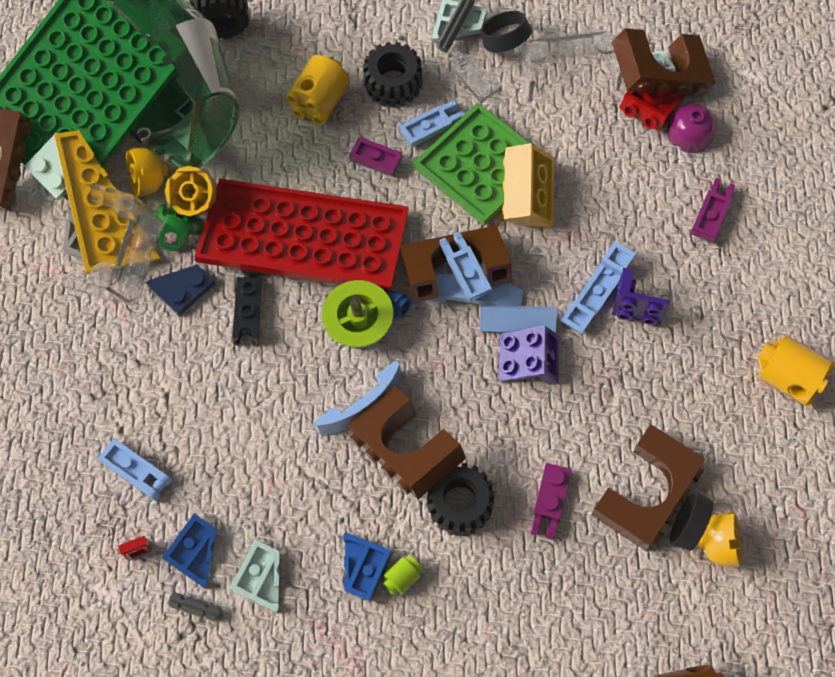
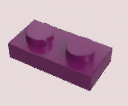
M358 137L349 155L350 161L392 177L403 158L402 152L362 137Z

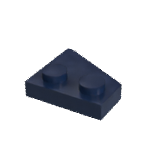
M198 265L145 282L147 287L179 317L215 285V281Z

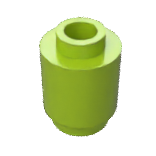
M408 555L406 558H401L383 575L385 580L383 585L392 595L397 593L402 596L420 578L423 568L412 556Z

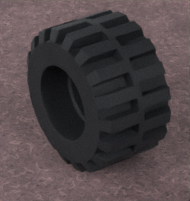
M189 0L190 8L202 14L195 15L197 17H206L214 25L218 39L237 36L238 33L245 31V28L249 25L248 0Z
M386 42L385 46L379 44L376 46V50L372 49L369 51V56H366L364 59L363 73L365 89H367V94L372 96V100L375 102L380 101L383 106L390 104V107H395V104L403 106L405 101L409 103L413 101V96L417 97L419 89L422 88V64L420 56H417V52L414 49L410 50V46L407 44L401 46V42H395V44ZM389 71L403 73L402 76L397 78L383 76V74Z
M462 463V467H456L428 491V513L431 514L432 521L434 523L437 522L438 528L442 531L445 528L448 530V534L453 535L454 532H458L459 536H465V532L473 534L477 528H483L485 522L489 521L494 506L495 493L492 490L493 484L491 480H487V474L484 471L482 473L478 472L479 467L473 465L472 468H468V463ZM456 487L467 488L474 493L476 504L468 511L457 512L446 505L445 495Z

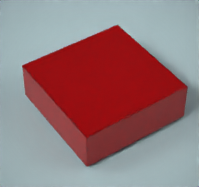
M145 536L118 545L121 555L127 560L153 550L150 541Z

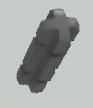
M172 592L168 601V605L178 610L182 608L181 610L202 618L206 616L208 620L215 622L219 620L222 609L217 605L210 604L209 606L207 602L189 596L184 597L183 594Z

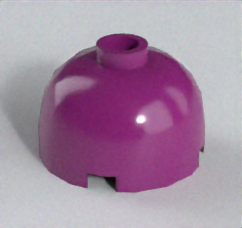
M699 104L682 106L675 111L669 121L668 138L673 145L676 144L685 153L702 152L712 143L716 135L714 115L709 109Z

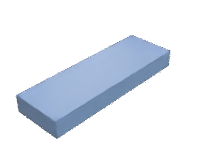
M481 305L480 331L512 332L545 325L556 333L557 307Z

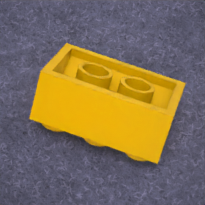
M532 143L505 148L503 160L505 168V180L503 182L504 204L502 207L504 219L515 225L553 227L554 157Z

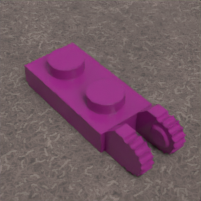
M719 178L715 179L711 190H708L690 233L712 243L717 236L732 200L730 197L735 188V185L730 183L725 191V196L716 193L721 184V179Z
M546 463L533 513L535 517L531 530L532 535H537L539 532L540 520L543 517L551 520L547 530V539L553 540L557 522L560 521L572 469Z

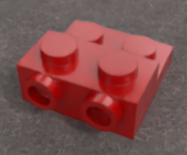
M627 91L619 109L627 117H635L642 121L646 128L656 129L660 132L669 122L674 111L682 104L686 95L678 96L666 93Z

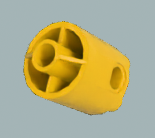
M314 55L310 58L285 98L293 108L292 113L297 118H307L317 125L323 126L351 83L350 77L336 59Z
M786 334L780 340L767 342L757 357L761 368L757 379L808 408L817 396L814 393H821L829 380L824 377H829L835 368V362Z

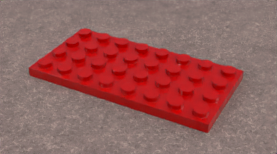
M219 178L216 187V201L208 212L194 255L195 262L339 285L349 281L362 280L374 283L385 292L391 293L401 250L400 245H402L409 214L408 206Z

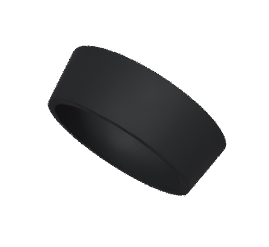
M520 11L499 13L489 18L481 27L483 46L490 52H505L514 49L527 41L532 34V28L524 13ZM520 24L517 28L506 34L490 36L503 27Z
M696 490L687 497L672 527L670 545L689 551L697 546L710 522L714 507L713 501Z

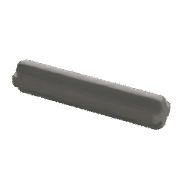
M460 0L437 43V48L445 53L449 51L475 0Z

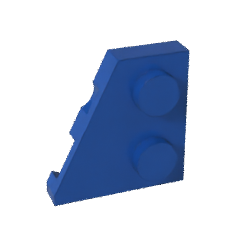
M194 513L164 553L162 559L205 589L208 582L216 528Z
M345 532L343 535L345 542L344 568L346 571L344 591L371 603L393 552L390 549Z

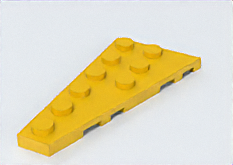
M77 130L54 134L85 274L89 275L159 262V255L154 251L147 236L138 226L135 217L121 195L110 182L107 173L96 160L93 151L81 132Z

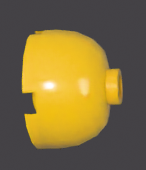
M146 148L127 150L126 168L131 174L132 179H129V184L134 196L143 197L154 194L163 185L164 176L168 175L166 162H161L157 153Z
M186 166L177 169L176 173L166 182L165 194L168 204L181 215L193 217L206 213L216 201L217 189L214 180L200 168Z
M736 512L720 513L712 516L704 535L698 543L699 549L705 550L707 558L718 566L740 567L742 565V546L738 534L740 528Z

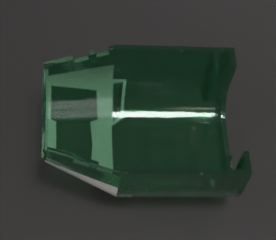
M106 0L149 41L152 47L159 44L166 54L162 61L166 66L172 63L178 71L131 130L130 134L143 145L141 138L137 134L139 129L148 128L152 133L171 128L172 134L154 139L152 146L156 147L154 149L155 153L159 156L164 153L169 155V162L178 168L186 166L200 168L225 146L233 134L239 119L238 101L214 25L187 0Z

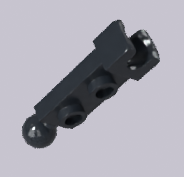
M240 269L245 277H237L232 341L235 346H238L241 337L249 335L252 338V345L258 346L262 278H255L259 272Z

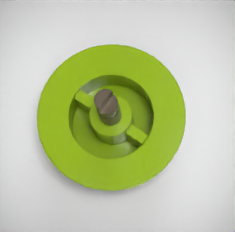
M362 280L349 281L337 286L327 296L322 308V321L325 330L336 342L351 348H366L381 340L389 331L393 321V306L387 293L376 284Z

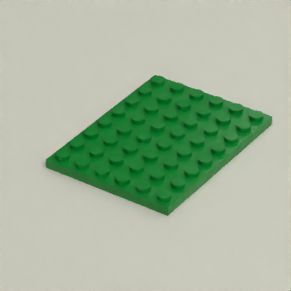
M58 0L0 74V109L19 111L31 118V130L25 142L26 153L21 163L25 166L55 133L79 130L93 151L96 160L103 168L188 59L190 53L187 48L124 0ZM66 194L64 198L69 201L68 195Z

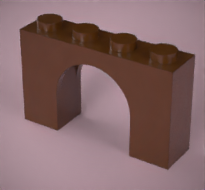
M624 28L612 41L627 91L666 93L678 96L694 95L695 97L705 95L716 84L700 35L681 34L668 47L675 72L664 68L654 58L644 30Z
M0 109V145L2 150L0 160V210L11 211L12 205L16 200L15 189L17 181L21 177L20 166L22 158L26 153L25 142L31 130V118L22 112Z
M497 225L461 232L467 246H470L490 286L513 282L512 264ZM453 234L400 245L402 262L414 303L439 298L435 270L447 262V257L441 248L439 240L446 238L453 253L460 249L454 241Z
M393 386L347 426L352 433L350 436L351 441L359 449L363 446L366 449L365 453L374 464L379 462L382 465V471L388 478L392 479L395 477L398 480L397 485L406 495L411 493L419 500L466 459L461 444L444 429L414 452L399 454L388 450L389 442L395 432L417 415L411 399L396 386Z
M652 424L649 425L637 443L633 453L663 473L668 485L666 500L656 506L642 507L630 502L608 487L591 516L644 551L650 545L657 546L664 535L660 532V529L664 523L670 525L678 513L674 510V507L678 501L682 504L691 493V490L687 487L692 480L697 483L705 471L701 467L705 461L704 457Z

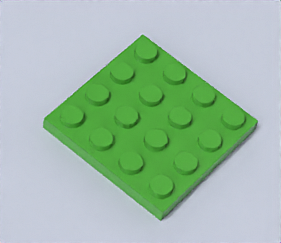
M477 103L413 162V168L484 226L502 209L504 204L503 182L505 180V168L503 160L505 148L530 143L480 103Z

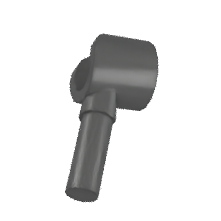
M141 128L137 134L141 138L142 144L149 147L154 143V139L172 134V129L169 128L151 133L150 129Z

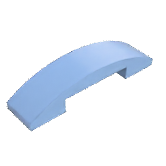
M614 241L601 260V264L578 298L572 302L560 322L582 335L616 288L623 267L628 268L636 253Z
M435 274L439 298L428 301L446 303L447 299L469 303L454 274ZM506 283L491 286V293L470 302L480 305L521 306L523 289Z
M396 360L378 373L376 377L379 385L343 413H340L336 407H333L317 419L314 424L318 433L324 436L349 429L347 425L393 386L397 387L402 376L400 363Z

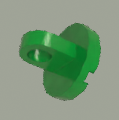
M166 203L159 205L156 214L165 222L159 235V243L162 248L168 251H176L183 245L188 234L201 235L204 227L203 221L198 223L196 216L181 215L172 206L167 208ZM169 232L175 233L179 240L175 244H170L165 240V235Z

